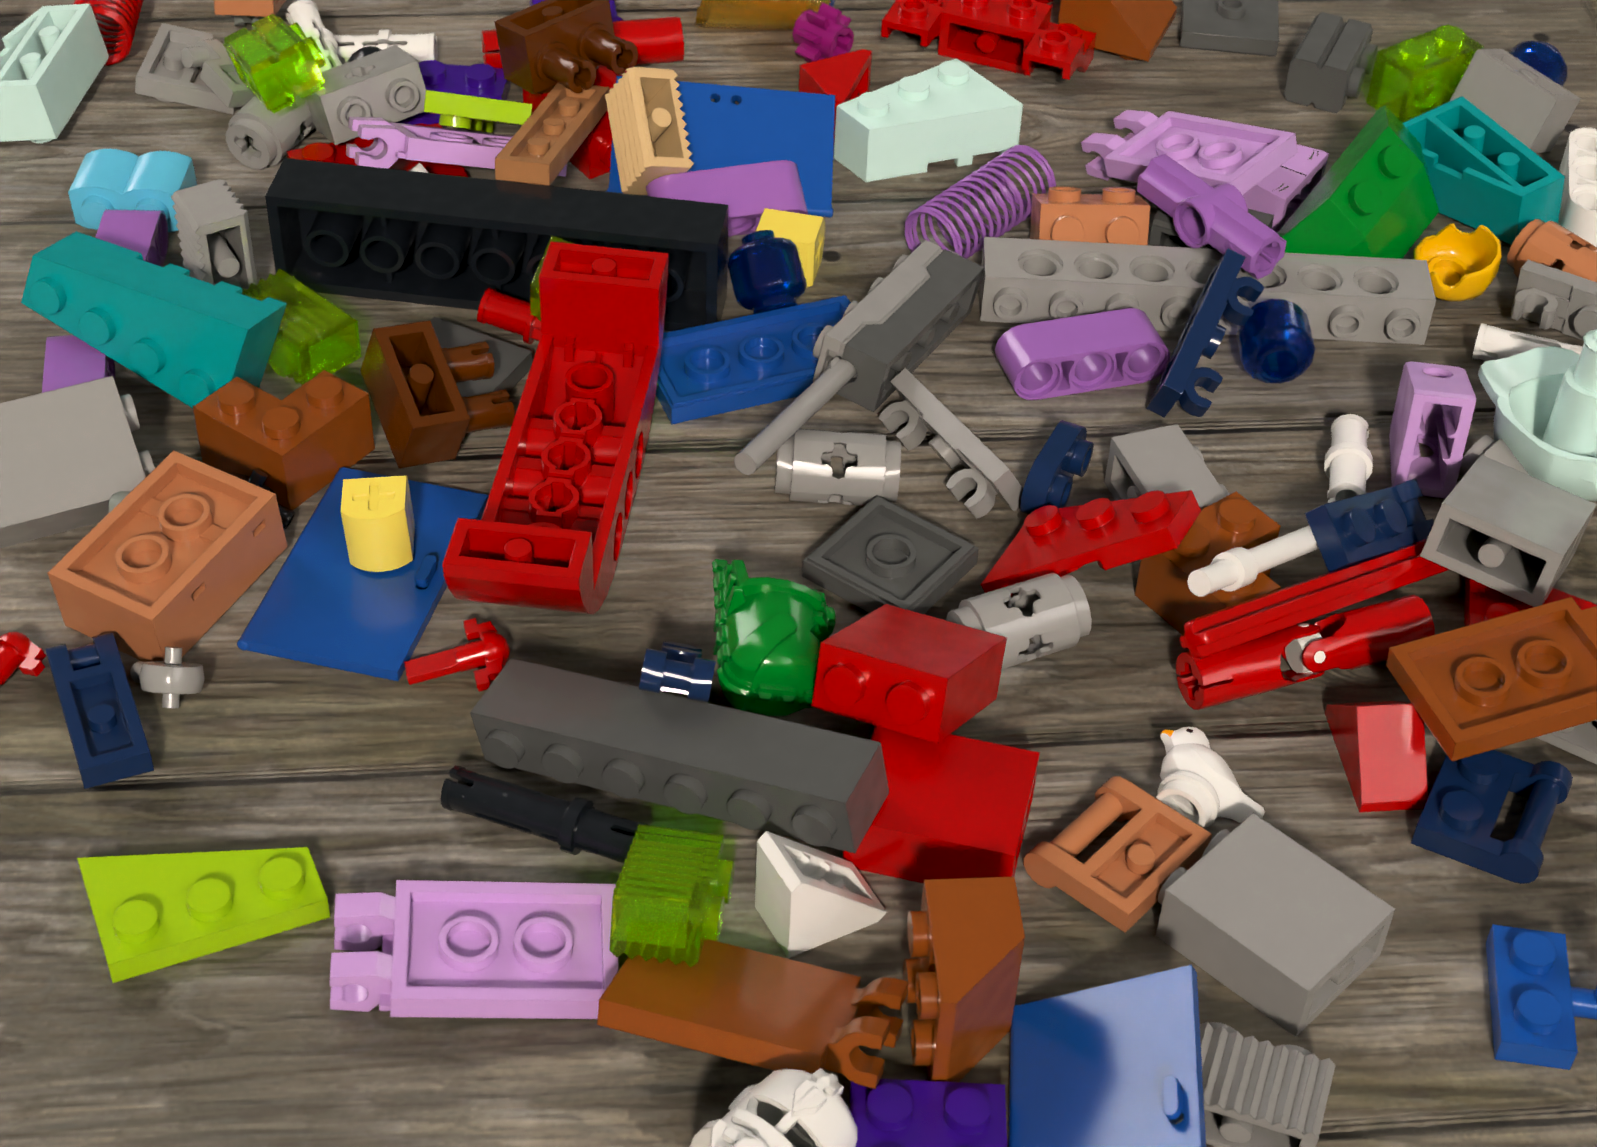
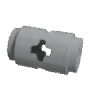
M303 70L279 73L229 120L228 129L225 133L226 143L233 156L243 165L261 170L268 165L274 166L287 155V151L292 150L315 128L300 80L312 76L311 74Z
M800 428L777 450L775 493L789 494V501L836 502L844 505L865 506L876 495L887 501L896 502L900 481L901 442L886 441V434L840 433L830 430ZM838 457L843 459V469L846 470L844 478L832 477V467L829 466L831 458Z
M1049 573L961 600L959 608L949 611L946 617V621L1007 637L1002 669L1074 647L1079 642L1080 637L1089 635L1092 625L1090 607L1080 583L1070 574L1060 577L1056 573ZM1011 593H1018V595L1011 598ZM1027 650V653L1019 654V652Z

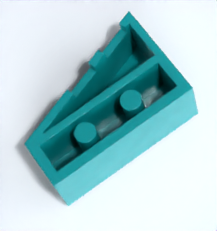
M1463 96L1402 123L1421 144L1439 213L1475 229L1479 225H1484L1498 239L1511 245L1521 230L1535 219H1541L1544 222L1552 220L1558 223L1565 176Z

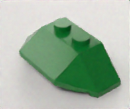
M1386 105L1379 108L1279 230V236L1287 241L1285 253L1402 259L1439 213L1421 144Z

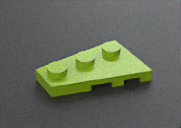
M426 90L424 112L439 114V125L493 133L494 123L522 126L530 117L532 111V104L431 90Z
M308 847L77 858L112 983L330 918L328 899Z

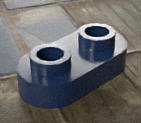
M1064 420L1057 424L1029 471L1021 497V512L1030 514L1034 510L1047 505H1055L1058 508L1066 506L1071 493L1074 475L1082 477L1087 471L1092 457L1094 444L1086 440V427Z

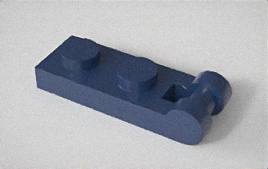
M1416 479L1393 487L1327 503L1305 513L1329 572L1428 538L1434 520L1433 518L1426 520L1418 501L1419 498L1423 497V494Z
M113 632L92 637L93 644L67 650L66 644L45 649L84 789L154 771L150 749Z
M663 641L661 651L646 648L639 690L654 693L666 691L687 695V699L708 702L716 661L702 659V648Z

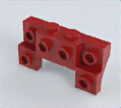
M896 0L882 19L881 37L888 38L894 30L921 36L920 46L928 47L931 41L939 35L938 55L957 58L958 60L1027 76L1032 74L1038 63L1063 68L1062 79L1070 80L1076 69L1084 73L1088 69L1094 57L1097 33L1082 30L1077 25L1070 23H1051L1052 5L1040 3L1036 0Z

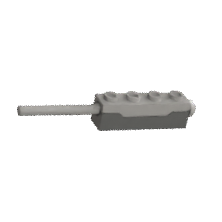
M927 240L919 245L909 256L901 255L894 265L892 272L887 277H878L870 287L868 294L860 302L854 300L849 304L842 319L836 325H827L821 331L813 349V356L818 358L813 383L735 456L734 465L737 470L745 475L753 474L835 394L874 412L896 390L890 381L904 368L912 373L971 313L985 267L963 258L956 252L946 249L942 250L940 246Z

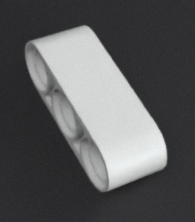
M1583 127L1575 129L1570 133L1559 172L1565 176L1558 224L1597 247V129Z

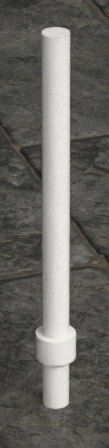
M1310 525L1250 549L1235 547L1216 555L1210 565L1191 572L1188 576V587L1194 595L1199 597L1220 589L1235 591L1253 583L1259 573L1317 550L1319 547Z

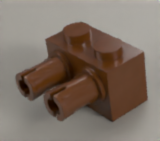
M544 0L494 21L504 79L532 94L548 93L557 83L564 85L574 93H581L582 88L588 90L593 86L598 66L603 65L616 74H624V69L635 67L638 60L637 47L632 42L614 36L609 0Z
M430 320L373 329L360 371L399 469L455 459L466 434L488 429L512 427L515 410L512 401H508L510 395L506 389L487 394L461 397L456 384L458 382L485 380L493 377L494 358L492 352L488 353L490 347L486 341L466 346L441 348Z

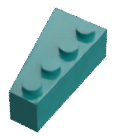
M77 231L33 255L21 303L191 408L237 376L258 388L260 387L287 303L270 297L260 301L243 295V288L224 281L214 285L190 277V270L171 263L161 267L146 262L139 252Z

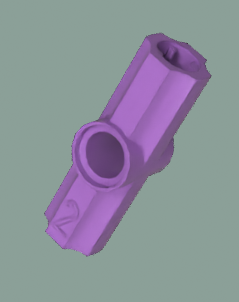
M1166 154L1151 159L1148 167L1139 175L1137 192L1173 218L1175 230L1187 246L1201 248L1209 244L1221 254H1224L1227 248L1246 257L1241 268L1256 279L1271 274L1278 261L1284 257L1287 241L1248 213L1246 201L1235 186L1224 183L1211 187Z

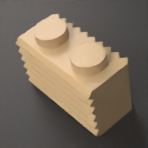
M631 67L626 69L627 73L622 74V78L618 79V83L613 84L614 88L609 89L610 93L605 94L622 193L647 196L646 186L648 183L661 176L687 172L694 163L689 159L692 152L687 149L691 143L685 139L689 133L683 129L687 123L681 119L685 113L680 110L683 103L678 100L682 94L676 90L680 84L674 80L678 74L671 69Z

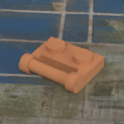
M1113 776L1097 789L1095 793L1096 801L1051 842L1042 841L1025 855L1023 863L1027 874L1038 885L1044 888L1056 886L1126 933L1158 901V895L1163 884L1175 870L1180 867L1188 870L1202 858L1205 849L1211 841L1212 834L1127 779ZM1114 821H1129L1084 864L1075 858Z

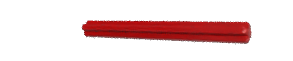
M1425 539L1189 620L1184 624L1185 634L1179 637L1182 648L1189 649L1193 658L1202 659L1443 573L1449 569L1420 557L1427 541Z

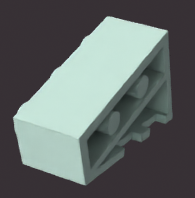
M90 4L42 6L2 38L5 48L0 51V142L30 140L33 143H46L59 137L109 58Z

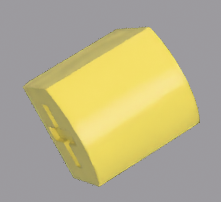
M765 208L754 234L753 280L804 288L813 286L822 261L824 249V217Z
M408 476L343 479L340 512L350 564L364 571L385 572L398 569L413 561L415 521Z

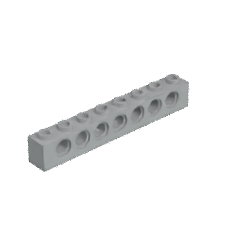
M984 237L981 266L985 268L979 284L980 321L1028 324L1113 310L1138 308L1146 313L1157 331L1183 332L1209 274L1223 254L1216 249ZM1284 253V257L1278 261L1271 274L1256 279L1264 286V290L1255 303L1248 301L1244 297L1237 296L1238 301L1242 305L1254 310L1244 326L1235 325L1229 322L1223 314L1218 324L1226 328L1225 334L1425 345L1436 297L1427 260ZM1240 268V271L1236 277L1254 278L1252 275L1247 273L1242 268Z

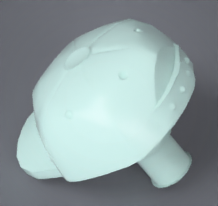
M1597 329L1588 331L1583 336L1584 345L1580 355L1569 349L1549 346L1537 347L1506 358L1485 361L1480 366L1478 376L1488 396L1496 406L1494 440L1502 439L1530 476L1588 501H1597Z

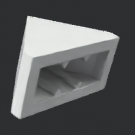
M768 831L758 839L755 908L787 958L875 924L887 913L853 862Z

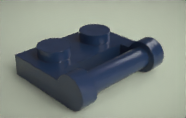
M1490 750L1452 762L1446 755L1416 825L1411 844L1519 884L1533 882L1538 877L1543 864L1544 856L1540 848L1556 805L1564 802L1567 798L1573 777L1565 766L1557 762L1541 761L1534 765L1496 750ZM1511 791L1527 797L1528 801L1513 839L1503 842L1492 838L1491 835L1508 792Z

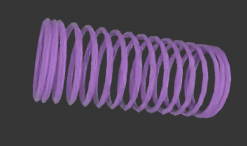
M1015 145L910 212L905 220L904 234L911 253L921 245L916 230L917 218L920 214L922 235L925 240L930 242L924 226L925 214H928L930 231L937 244L943 250L949 249L939 240L933 227L932 216L937 218L938 227L944 238L955 248L954 252L966 259L973 256L974 253L983 248L984 237H1000L1031 216L1032 203L1028 188L1022 178L1014 170L1006 166V163L1020 169L1031 183L1033 192L1038 194L1035 182L1029 172L1019 163L1008 158H1016L1023 161L1034 171L1041 185V194H1046V189L1040 173L1026 158L1015 153H1023L1032 157L1045 172L1049 185L1048 188L1056 187L1054 173L1048 161L1037 150L1027 145ZM1006 171L1018 179L1025 191L1027 200L1021 198L1019 190L1014 182L1007 177ZM992 181L998 185L1003 197L1011 205L1012 211L1006 208L1004 200L999 192L994 189ZM985 186L990 189L996 203L1003 209L1004 215L999 213L994 201L986 193ZM978 191L983 195L988 207L995 213L997 221L991 217L985 204L979 199ZM970 196L977 202L981 212L988 219L989 225L983 222L978 210L972 205ZM963 202L969 206L974 218L980 223L982 231L975 226L972 218L964 209ZM948 203L951 204L952 210L947 207ZM955 207L962 212L966 222L972 227L974 235L968 232L963 221L957 215ZM948 212L955 218L958 226L964 232L966 240L959 235L953 222L949 219ZM942 224L947 228V230H948L949 234L951 235L952 239L947 235V233H946V231L944 230Z

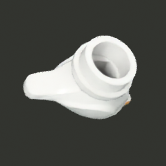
M1183 727L1175 731L1166 729L1161 732L1160 737L1165 745L1166 756L1162 762L1160 773L1162 781L1159 784L1156 799L1202 828L1209 827L1217 817L1230 818L1239 823H1242L1252 813L1263 818L1264 808L1242 792L1225 760L1210 749L1209 741L1203 731L1196 727Z

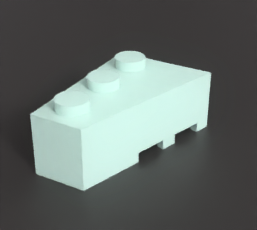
M957 58L945 61L936 67L913 76L904 77L900 81L872 92L863 93L857 98L837 105L834 159L865 182L927 172L928 163L954 159L957 167L971 165L974 155L1000 151L999 155H1001L1009 148L1019 145L1023 104Z

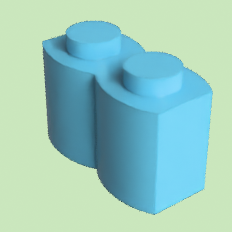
M99 149L85 155L68 194L75 222L85 228L98 229L103 213L107 209L164 211L169 233L178 230L176 227L178 222L174 217L176 212L173 209L175 203L171 196L177 190L196 186L197 180L192 158L180 153L153 151L137 156L118 149Z

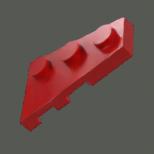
M1156 490L1142 494L1137 498L1110 501L1108 498H1098L1078 506L1058 508L1055 505L1040 507L1025 518L1024 525L983 580L981 586L984 592L987 593L1049 573H1056L1062 577L1078 570L1085 564L1097 561L1100 568L1108 570L1177 549L1199 516L1201 509L1192 490L1166 494L1163 491Z

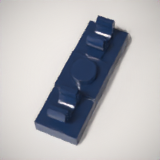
M1227 248L1209 274L1146 409L1164 418L1177 400H1179L1181 407L1187 413L1196 417H1202L1209 409L1212 402L1198 395L1195 386L1202 387L1206 391L1213 393L1223 378L1217 371L1211 368L1201 367L1195 369L1201 355L1211 359L1220 345L1226 332V328L1218 324L1222 314L1229 322L1239 326H1244L1252 316L1254 310L1242 305L1238 301L1237 296L1244 297L1248 301L1255 303L1264 290V286L1254 278H1236L1246 258L1245 256Z

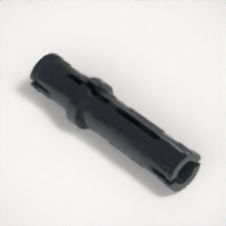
M454 766L449 772L451 778L458 779V783L447 778L443 783L440 800L441 806L444 809L455 810L557 842L558 845H561L560 850L569 854L578 855L583 850L624 863L629 867L637 868L642 862V856L635 854V851L646 854L651 835L649 824L632 821L597 810L593 807V801L576 797L572 801H567L478 774L462 766Z

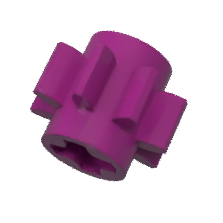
M824 2L821 3L818 12L811 9L804 11L796 20L793 28V40L799 45L795 53L805 58V61L808 63L849 53L854 40L852 29L847 27L851 19L843 15L841 10Z

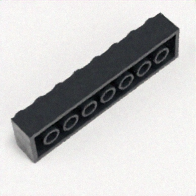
M284 158L265 195L277 286L280 289L478 310L483 294L487 288H492L496 292L534 304L537 300H540L539 274L552 241L668 253L669 265L664 331H676L721 321L727 298L729 206L727 204Z

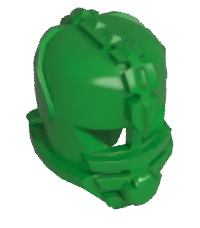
M715 559L712 562L715 607L713 632H716L713 655H717V674L724 696L732 707L737 710L768 717H785L804 708H813L811 705L820 645L822 641L832 635L836 623L835 610L826 605L825 593L784 579L770 577L749 578L743 560L733 559L731 564H728L727 560Z

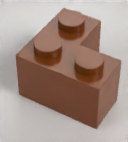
M325 370L282 400L237 376L193 406L202 462L228 474L240 473L250 477L254 469L266 473L268 477L264 485L272 489L278 496V503L289 510H294L332 482L339 468L352 467L375 449L369 393Z
M1236 491L1202 509L1177 549L1141 559L1135 596L1179 633L1184 635V624L1189 620L1279 590L1281 586L1269 578L1271 569L1259 573L1255 581L1235 591L1220 589L1202 597L1196 596L1190 591L1187 581L1191 572L1210 565L1213 558L1222 552L1235 547L1250 549L1278 538L1281 526Z

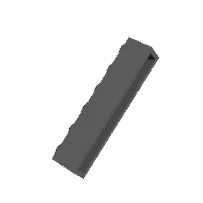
M510 658L470 712L485 761L495 763L500 767L507 769L516 768L552 777L563 783H576L612 792L622 798H636L672 807L686 814H700L736 823L750 830H764L803 840L814 846H827L855 853L889 794L881 742L663 692L639 690L637 686L515 658Z

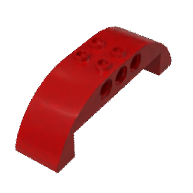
M550 242L539 274L541 337L482 519L457 518L442 563L443 576L447 587L456 599L594 615L601 608L607 597L619 560L641 475L651 427L664 331L669 265L668 253Z

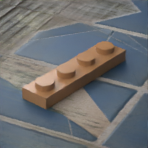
M557 83L496 156L495 180L550 186L607 111L605 94L609 93V87L592 86L588 90L582 88L581 93H574L564 85Z

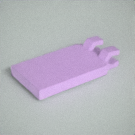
M1125 110L1114 118L1115 128L1121 130L1128 128L1133 133H1129L1124 138L1113 134L1093 133L1081 142L1083 152L1090 153L1095 151L1101 155L1086 164L1087 174L1108 181L1111 178H1117L1138 183L1139 175L1145 171L1151 159L1166 154L1211 187L1228 183L1235 186L1242 195L1298 153L1295 133L1167 111L1158 118L1148 111Z
M349 117V129L357 131V135L361 139L371 140L374 138V141L367 148H360L356 144H347L346 155L349 158H354L358 166L389 169L399 158L495 169L496 156L513 136L387 122L383 118ZM567 164L558 176L566 177Z
M396 880V897L382 892L336 894L334 950L360 952L331 953V1010L369 1012L379 1005V1011H390V1017L598 1019L599 999L619 971L616 884ZM382 945V952L374 951Z

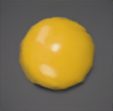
M1451 223L1436 235L1424 237L1413 250L1412 259L1427 260L1435 297L1450 302L1473 300L1482 295L1496 277L1502 257L1501 241L1484 225H1479L1473 232L1466 233L1458 230L1455 224Z

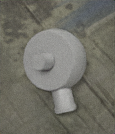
M167 646L165 647L164 661H138L133 664L130 670L132 680L140 683L143 691L163 693V708H179L180 694L200 693L205 680L201 664L182 662V647Z

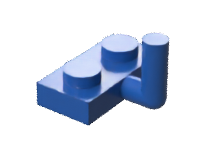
M1492 924L1486 940L1494 1060L1570 1070L1578 1053L1574 1017L1597 1020V986L1595 989L1571 986L1565 934Z

